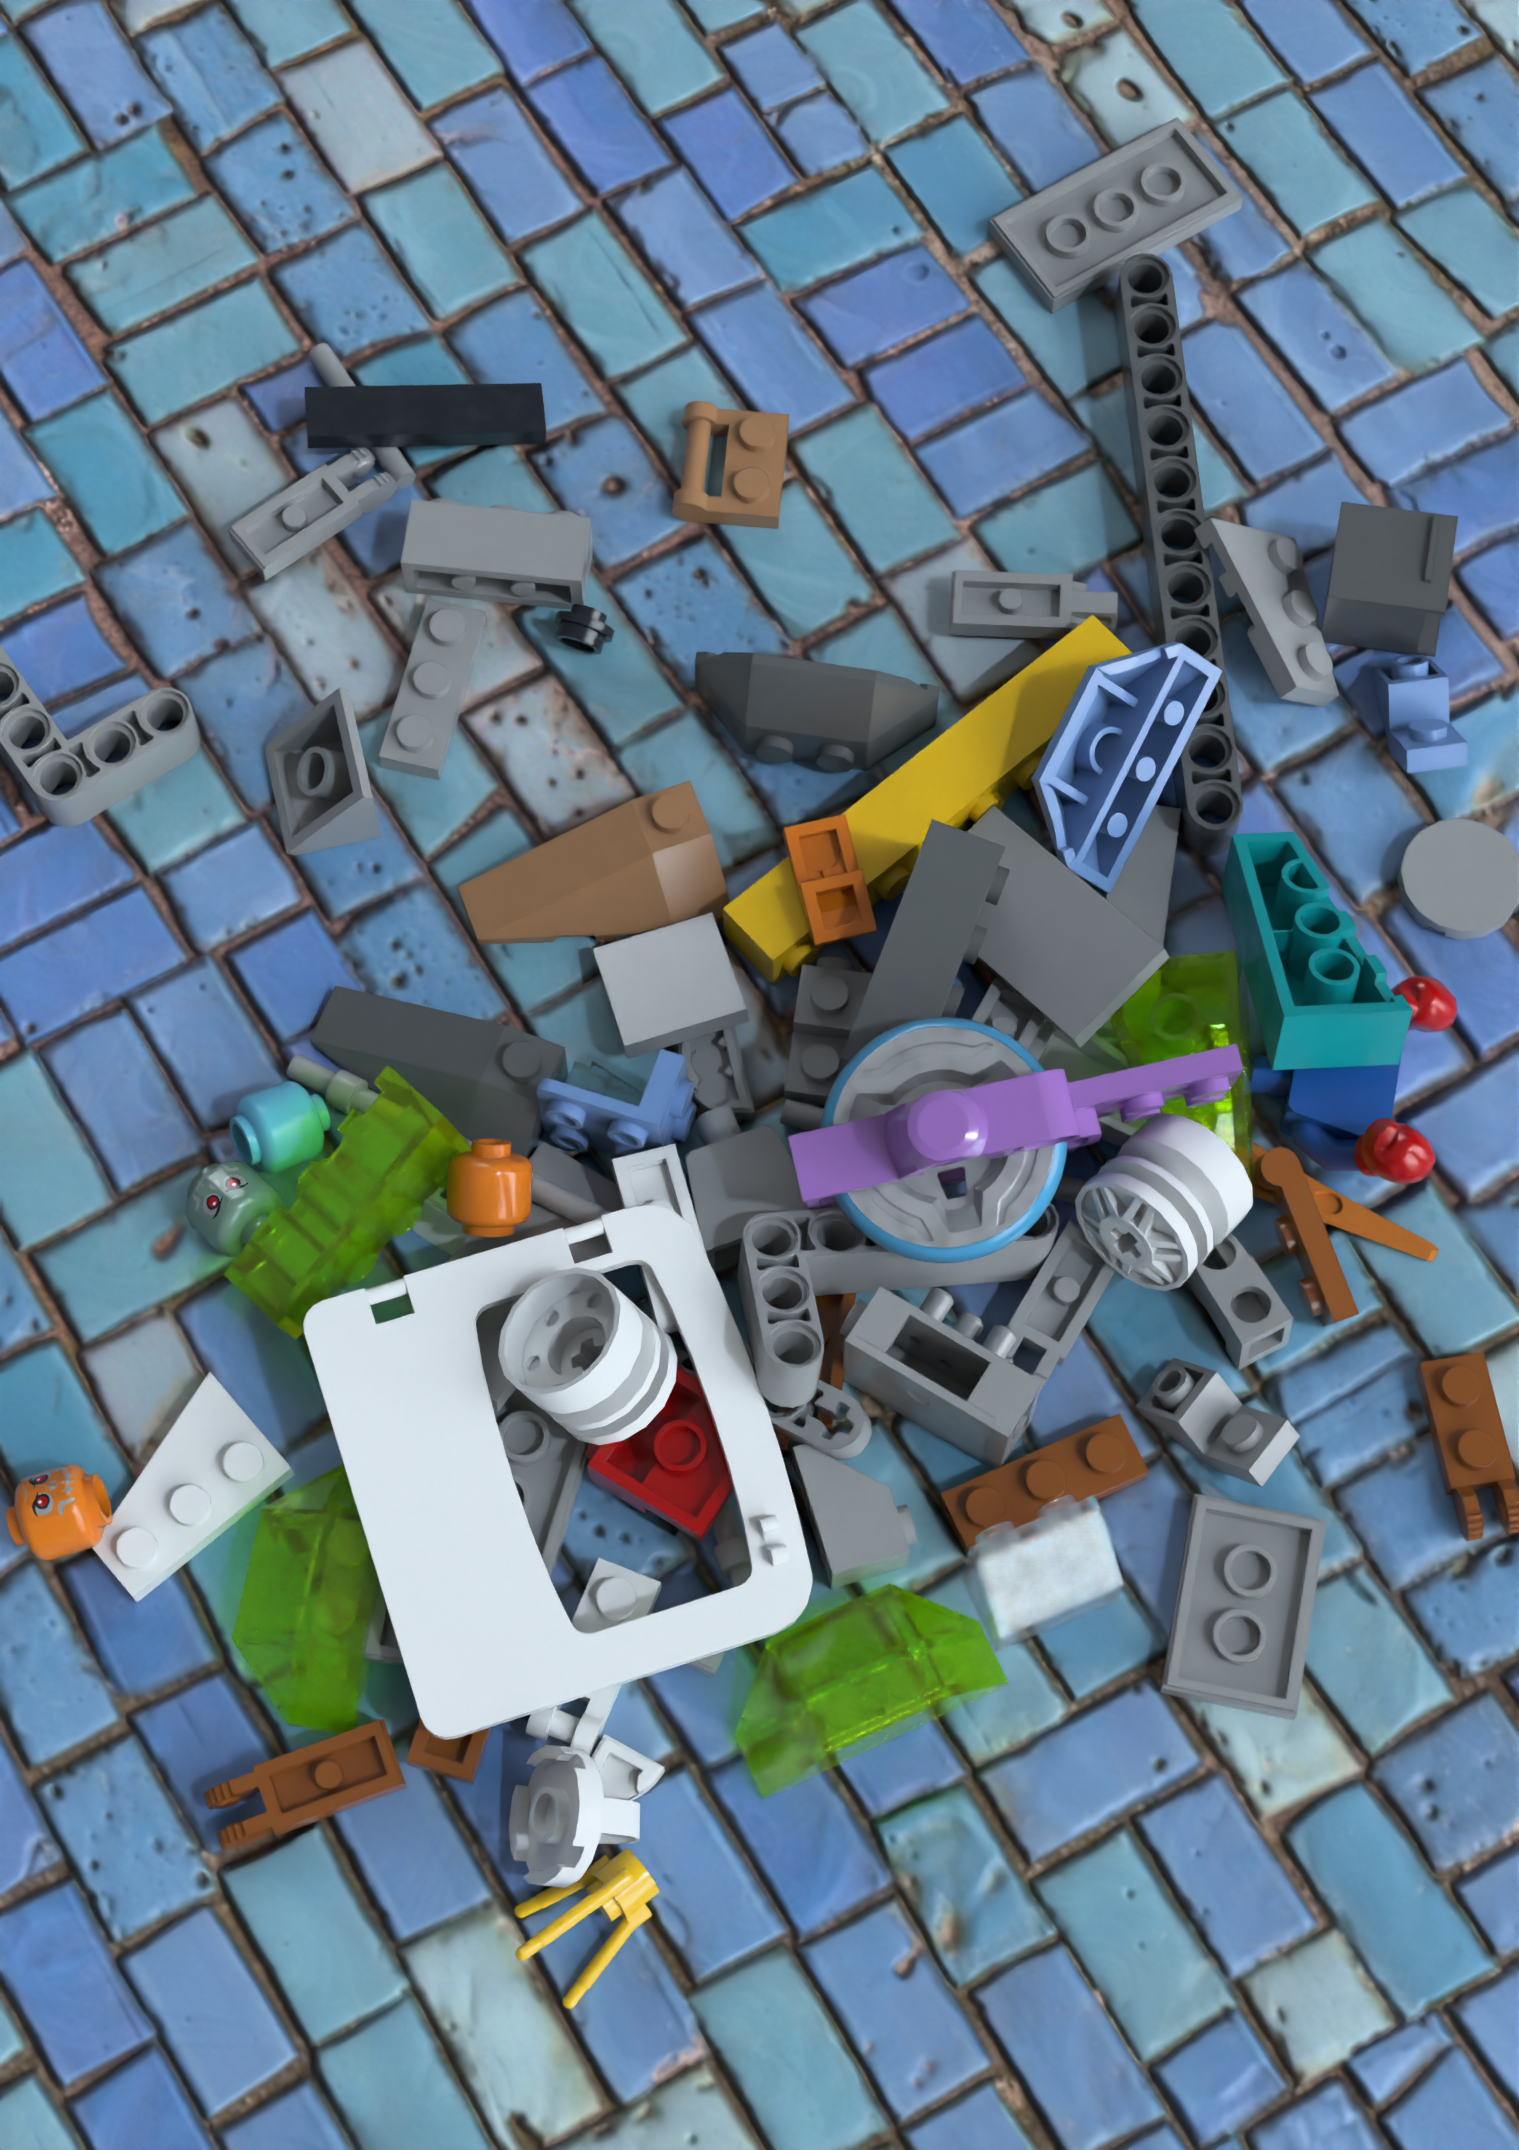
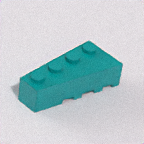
M1295 833L1232 834L1221 890L1271 1070L1399 1065L1413 1010L1402 994L1394 996L1385 982L1386 969L1376 954L1367 955L1355 937L1356 924L1346 910L1340 911L1335 907L1328 896L1329 884Z

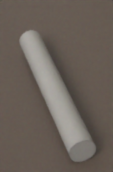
M327 343L318 344L311 349L308 357L328 387L356 386ZM369 447L384 471L394 478L398 484L396 486L398 489L406 488L414 482L416 474L397 447Z

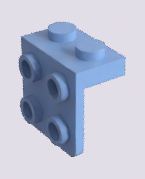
M661 1048L639 1106L549 1078H541L536 1090L543 1129L550 1135V1139L555 1144L575 1152H584L589 1147L611 1154V1159L674 1144L676 1140L685 1143L690 1135L697 1109L695 1105L690 1104L694 1092V1082L687 1080L685 1056Z

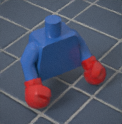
M1412 976L1391 989L1394 996L1402 994L1413 1010L1408 1031L1416 1029L1422 1032H1442L1453 1024L1457 1015L1456 998L1439 980L1431 977ZM1255 1054L1249 1078L1248 1092L1284 1098L1279 1130L1283 1134L1292 1137L1293 1143L1324 1170L1361 1171L1362 1174L1369 1177H1379L1398 1184H1408L1421 1181L1431 1172L1435 1163L1434 1150L1429 1140L1408 1125L1396 1123L1392 1120L1400 1061L1399 1065L1271 1070L1268 1056Z

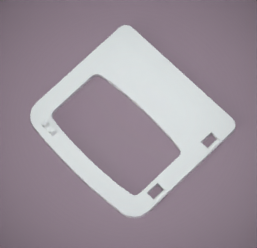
M654 1204L628 1207L602 1215L599 1219L566 1229L559 1228L403 1276L402 1279L366 1290L362 1288L332 1297L313 1305L306 1313L303 1326L307 1345L419 1715L426 1730L434 1737L444 1740L456 1739L775 1635L793 1625L805 1610L813 1584L812 1571L797 1507L764 1397L759 1389L757 1378L740 1332L698 1236L691 1224L674 1210ZM605 1234L611 1253L574 1263L569 1248L570 1244ZM637 1264L651 1271L672 1313L692 1361L730 1474L743 1523L752 1572L748 1580L740 1586L595 1633H584L572 1626L551 1582L529 1526L496 1422L482 1365L476 1322L483 1311L520 1299L533 1284L553 1272L580 1267L598 1271L602 1274L628 1265ZM406 1294L409 1295L414 1313L380 1324L375 1323L370 1305Z

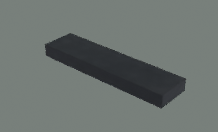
M541 383L305 387L304 401L308 448L545 444L546 422Z

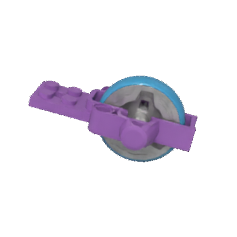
M931 1017L907 1022L875 1037L848 1061L830 1090L825 1103L820 1129L788 1136L802 1202L805 1203L806 1210L838 1204L851 1223L866 1237L890 1252L909 1259L930 1263H958L988 1256L1016 1241L1042 1216L1059 1186L1066 1162V1154L1075 1151L1076 1148L1100 1141L1102 1133L1098 1118L1120 1113L1122 1123H1129L1161 1114L1160 1108L1165 1106L1164 1103L1184 1098L1187 1108L1226 1099L1224 1093L1231 1091L1230 1087L1234 1086L1241 1075L1243 1066L1238 1046L1233 1044L1068 1083L1064 1069L1045 1071L1037 1059L1024 1046L994 1027L968 1019L953 1017ZM966 1181V1196L949 1200L946 1198L942 1189L943 1186Z

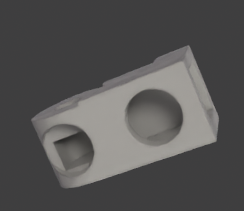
M1230 1233L1220 1244L1213 1246L1206 1260L1194 1269L1187 1282L1199 1302L1205 1306L1226 1341L1225 1350L1237 1370H1240L1289 1343L1293 1316L1254 1258L1248 1255L1238 1239Z

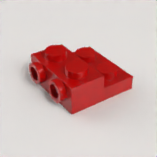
M677 1367L676 1382L665 1406L645 1428L623 1441L603 1445L590 1443L585 1453V1457L591 1460L587 1465L590 1480L644 1514L647 1510L653 1512L699 1542L703 1540L734 1493L728 1467L700 1383L697 1378Z

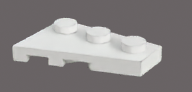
M209 1371L112 1516V1523L105 1526L103 1537L99 1544L93 1547V1550L137 1603L295 1474L284 1458Z

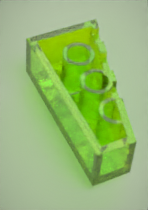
M388 1064L373 1082L382 1092L369 1109L363 1114L359 1109L353 1108L337 1128L344 1136L340 1146L333 1155L319 1162L312 1161L297 1179L299 1182L295 1190L297 1201L290 1209L286 1206L275 1208L223 1274L277 1327L295 1340L304 1332L303 1322L306 1313L311 1307L323 1300L338 1296L349 1283L355 1284L365 1278L377 1263V1253L394 1235L401 1236L409 1231L421 1217L423 1212L422 1206L429 1197L439 1188L447 1187L450 1160L459 1153L471 1151L469 1142L443 1114Z

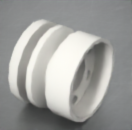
M1162 1113L1147 1119L1123 1144L1117 1157L1108 1160L1101 1167L1099 1173L1091 1177L1082 1186L1075 1199L1076 1215L1088 1242L1100 1257L1118 1273L1145 1288L1168 1291L1181 1287L1191 1276L1194 1269L1206 1260L1213 1246L1220 1244L1245 1218L1253 1205L1252 1184L1243 1164L1230 1147L1207 1127L1181 1115Z
M580 1267L553 1272L533 1284L512 1306L501 1329L498 1357L504 1376L542 1410H545L576 1439L596 1445L623 1441L645 1428L665 1406L676 1382L678 1357L671 1337L600 1272Z

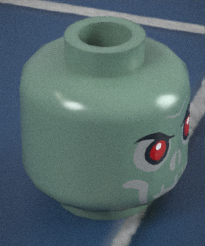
M227 1161L224 1163H214L200 1171L192 1180L187 1192L186 1216L188 1222L198 1234L227 1257H241L252 1252L261 1251L274 1241L279 1232V1223L283 1211L281 1196L273 1186L244 1162Z

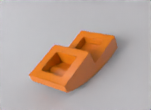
M842 814L785 827L783 829V837L814 947L876 933L877 927L863 870H859L846 815Z

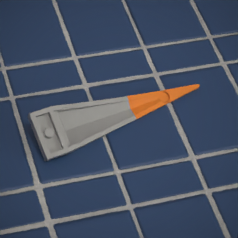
M997 976L994 978L971 1019L972 1021L994 1027L1019 1042L1037 1059L1045 1071L1064 1069L1068 1083L1139 1066L1096 1033L1081 1048L1077 1047ZM1184 1098L1164 1103L1165 1106L1160 1108L1161 1114L1184 1116L1207 1127L1223 1140L1243 1164L1252 1184L1253 1196L1276 1204L1272 1193L1257 1187L1251 1174L1255 1161L1268 1151L1240 1135L1201 1108H1187ZM1120 1113L1098 1118L1102 1133L1100 1139L1122 1147L1147 1119L1122 1123ZM1304 1174L1323 1222L1423 1260L1434 1262L1439 1251L1435 1244Z

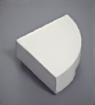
M604 1734L591 1757L595 1761L602 1780L604 1798L633 1801L648 1792L665 1772L664 1767L606 1734Z

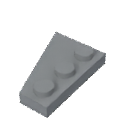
M1209 518L1194 529L1203 549L1214 546L1226 570V573L1220 576L1219 580L1228 598L1238 597L1251 618L1253 625L1249 627L1247 635L1278 696L1281 699L1320 707L1325 706L1338 697L1339 693L1332 671V660L1325 647L1317 618L1318 610L1311 597L1303 568V557L1297 547L1295 538L1214 518Z

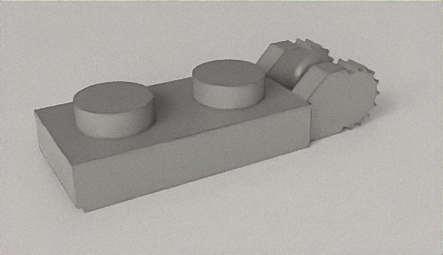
M357 447L350 454H345L329 466L323 464L231 525L228 529L230 539L262 578L267 581L363 516L362 513H371L379 508L382 503H386L395 494L394 492L398 489L396 487L398 484L389 473L383 472L376 476L374 475L372 479L366 480L349 492L347 488L357 483L360 478H364L366 474H369V471L373 469V465L376 464L374 462L376 460L374 455L367 447Z
M1071 1221L1067 1223L1007 1328L1014 1332L1016 1341L1005 1357V1360L1013 1364V1357L1020 1344L1043 1356L1036 1370L1030 1372L1032 1376L1043 1382L1041 1390L1056 1364L1059 1366L1063 1364L1116 1272L1114 1268L1100 1257L1086 1239L1082 1228Z

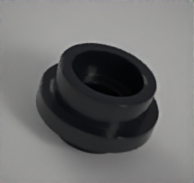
M573 604L571 611H558L554 620L555 624L559 626L555 636L556 640L568 647L590 654H601L604 643L612 641L614 630L605 624L607 616L604 613L580 604Z

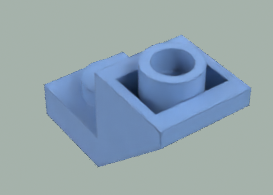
M1408 654L1394 657L1390 665L1372 667V679L1390 754L1408 774L1467 766V741L1450 724L1448 676L1439 666L1426 656Z

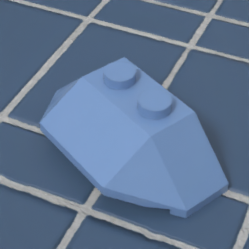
M1174 641L1089 665L1032 777L1058 860L1081 879L1109 894L1222 673V670L1182 643Z

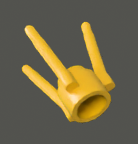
M627 1848L612 1860L606 1855L602 1856L587 1868L580 1880L567 1888L552 1886L537 1894V1896L517 1905L514 1909V1913L518 1918H524L587 1887V1897L516 1949L515 1955L520 1961L528 1959L541 1948L550 1944L597 1908L609 1922L614 1921L620 1915L622 1916V1921L564 1996L563 2006L567 2009L573 2008L631 1933L652 1916L646 1903L659 1893V1889L642 1863Z

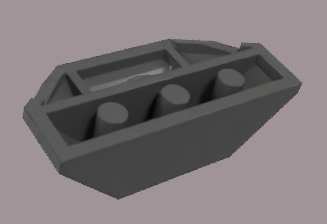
M697 652L695 658V688L698 695L746 754L757 755L760 759L770 763L782 764L794 760L818 764L821 768L831 772L842 773L848 772L851 769L867 771L936 725L940 687L931 684L918 685L910 679L876 670L759 653L723 652L716 655L711 652Z

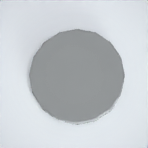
M1464 818L1438 821L1420 831L1405 849L1397 877L1401 901L1416 922L1427 929L1431 926L1437 931L1445 932L1444 937L1456 940L1483 938L1503 927L1519 905V854L1507 837L1487 824Z

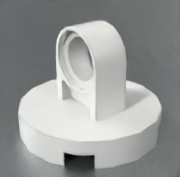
M544 1745L530 1756L526 1764L533 1765L536 1768L531 1775L528 1786H515L509 1817L510 1850L515 1861H525L527 1863L529 1873L525 1876L523 1875V1878L528 1883L567 1888L581 1879L593 1860L598 1844H627L640 1840V1803L604 1798L602 1780L595 1761L584 1749Z

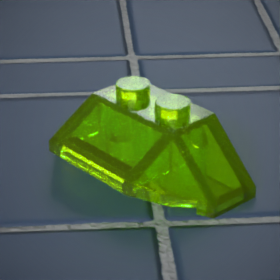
M343 1463L261 1509L232 1636V1641L289 1726L335 1734L344 1733L358 1726L371 1660L365 1658L364 1653L379 1583Z
M889 1583L768 1639L734 1738L764 1800L1008 1685V1680L979 1621Z

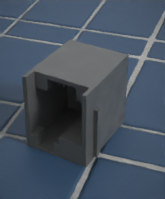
M1341 502L1322 626L1324 642L1435 657L1441 614L1445 615L1458 516Z

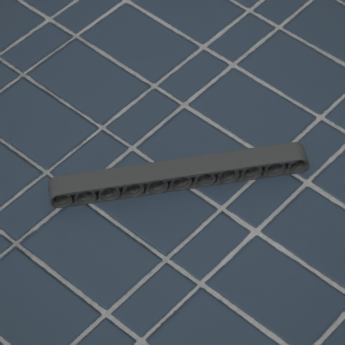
M1141 253L1131 256L1120 268L1114 314L1156 646L1174 641L1182 643L1222 670L1205 705L1209 711L1201 713L1172 770L1177 808L1181 809L1179 828L1183 843L1191 851L1199 855L1215 856L1222 854L1230 847L1232 834H1236L1241 819L1243 798L1209 548L1203 549L1194 529L1205 522L1173 276L1169 265L1162 258L1154 254ZM1137 291H1146L1148 292V294L1139 293ZM1143 340H1150L1155 342V344L1146 343ZM1149 390H1157L1164 394H1153ZM1154 441H1166L1171 445L1163 446L1155 443ZM1172 492L1178 495L1179 497L1170 498L1163 496L1160 493ZM1171 543L1179 544L1186 549L1181 551L1173 550L1166 545ZM1185 596L1194 603H1179L1172 597ZM1197 757L1208 758L1217 766L1204 768L1195 764L1191 759ZM1204 812L1215 813L1225 822L1211 824L1202 820L1198 814Z

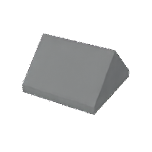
M338 688L264 745L286 854L297 856L382 837L350 693L347 689Z

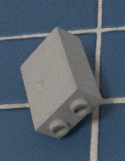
M879 1286L869 1303L859 1299L848 1313L840 1329V1334L845 1336L839 1347V1351L844 1353V1381L993 1470L1005 1465L1033 1419L1043 1383L1041 1380L1005 1360V1357L1016 1341L1014 1332L1003 1325H995L981 1346L975 1341L984 1326L981 1319L969 1312L961 1313L952 1328L947 1326L942 1321L954 1302L952 1296L940 1288L931 1289L920 1308L913 1306Z

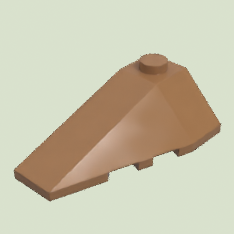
M690 780L630 800L457 886L478 945L554 942L557 937L595 936L596 941L616 940V935L642 934L713 912L716 924L723 922V908L730 903L712 834Z

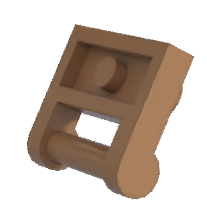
M705 401L687 403L684 407L682 420L683 428L687 430L681 488L673 496V515L678 519L688 522L779 529L789 434V414L719 409L714 404ZM710 436L728 437L721 496H709L704 492Z

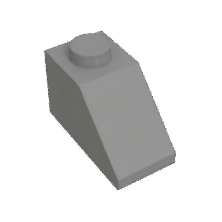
M807 1444L793 1447L792 1466L830 1588L834 1589L907 1567L910 1555L909 1545L918 1543L917 1534L908 1506L904 1504L896 1507L890 1487Z

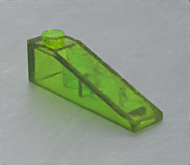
M1236 950L1169 957L1111 1016V1024L1130 1068L1237 1044L1243 1071L1234 1086L1230 1087L1231 1091L1224 1093L1226 1099L1204 1106L1187 1108L1185 1099L1182 1098L1165 1102V1106L1160 1108L1161 1114L1181 1115L1207 1127L1223 1140L1243 1164L1252 1184L1253 1193L1250 1025L1247 980L1243 966Z

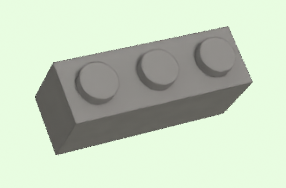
M436 498L431 501L411 499L400 562L406 593L571 610L573 604L585 605L594 549L591 518L579 517L572 512L562 510L538 513L520 511L515 507L504 504L480 507L461 505L456 501L446 498Z

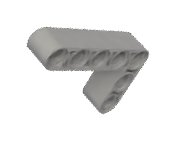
M0 645V695L11 694L8 699L0 702V752L45 818L52 824L60 827L80 825L186 762L196 754L200 746L201 734L192 706L185 694L171 687L158 688L146 693L67 740ZM166 722H181L176 728L172 730H157L162 724ZM43 739L36 747L21 749V746L29 740ZM117 752L128 753L124 759L116 763L105 762L110 755ZM63 784L75 785L74 788L65 794H52L58 786Z
M1050 1203L1042 1216L1026 1233L1003 1249L988 1256L958 1263L922 1262L892 1253L877 1245L859 1231L842 1212L840 1207L767 1212L754 1216L743 1229L737 1279L757 1382L762 1395L773 1404L790 1408L806 1404L815 1395L824 1353V1338L815 1296L877 1291L879 1286L886 1290H900L1035 1278L1054 1246L1059 1226V1214L1056 1208Z

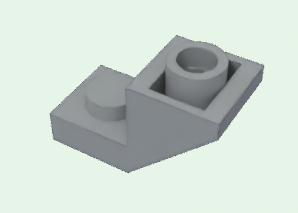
M1174 1357L1166 1368L1157 1375L1152 1386L1135 1406L1142 1416L1215 1470L1260 1487L1264 1485L1300 1437L1287 1419L1243 1405L1216 1371Z

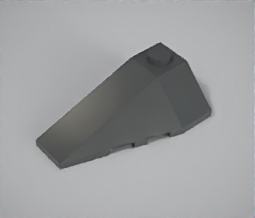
M335 986L310 1039L311 1045L341 1069L368 1082V1089H372L393 1102L471 1141L483 1138L508 1140L511 1142V1152L520 1154L528 1159L535 1152L544 1132L536 1094L541 1078H549L565 1083L568 1078L565 1047L506 1025L340 986Z

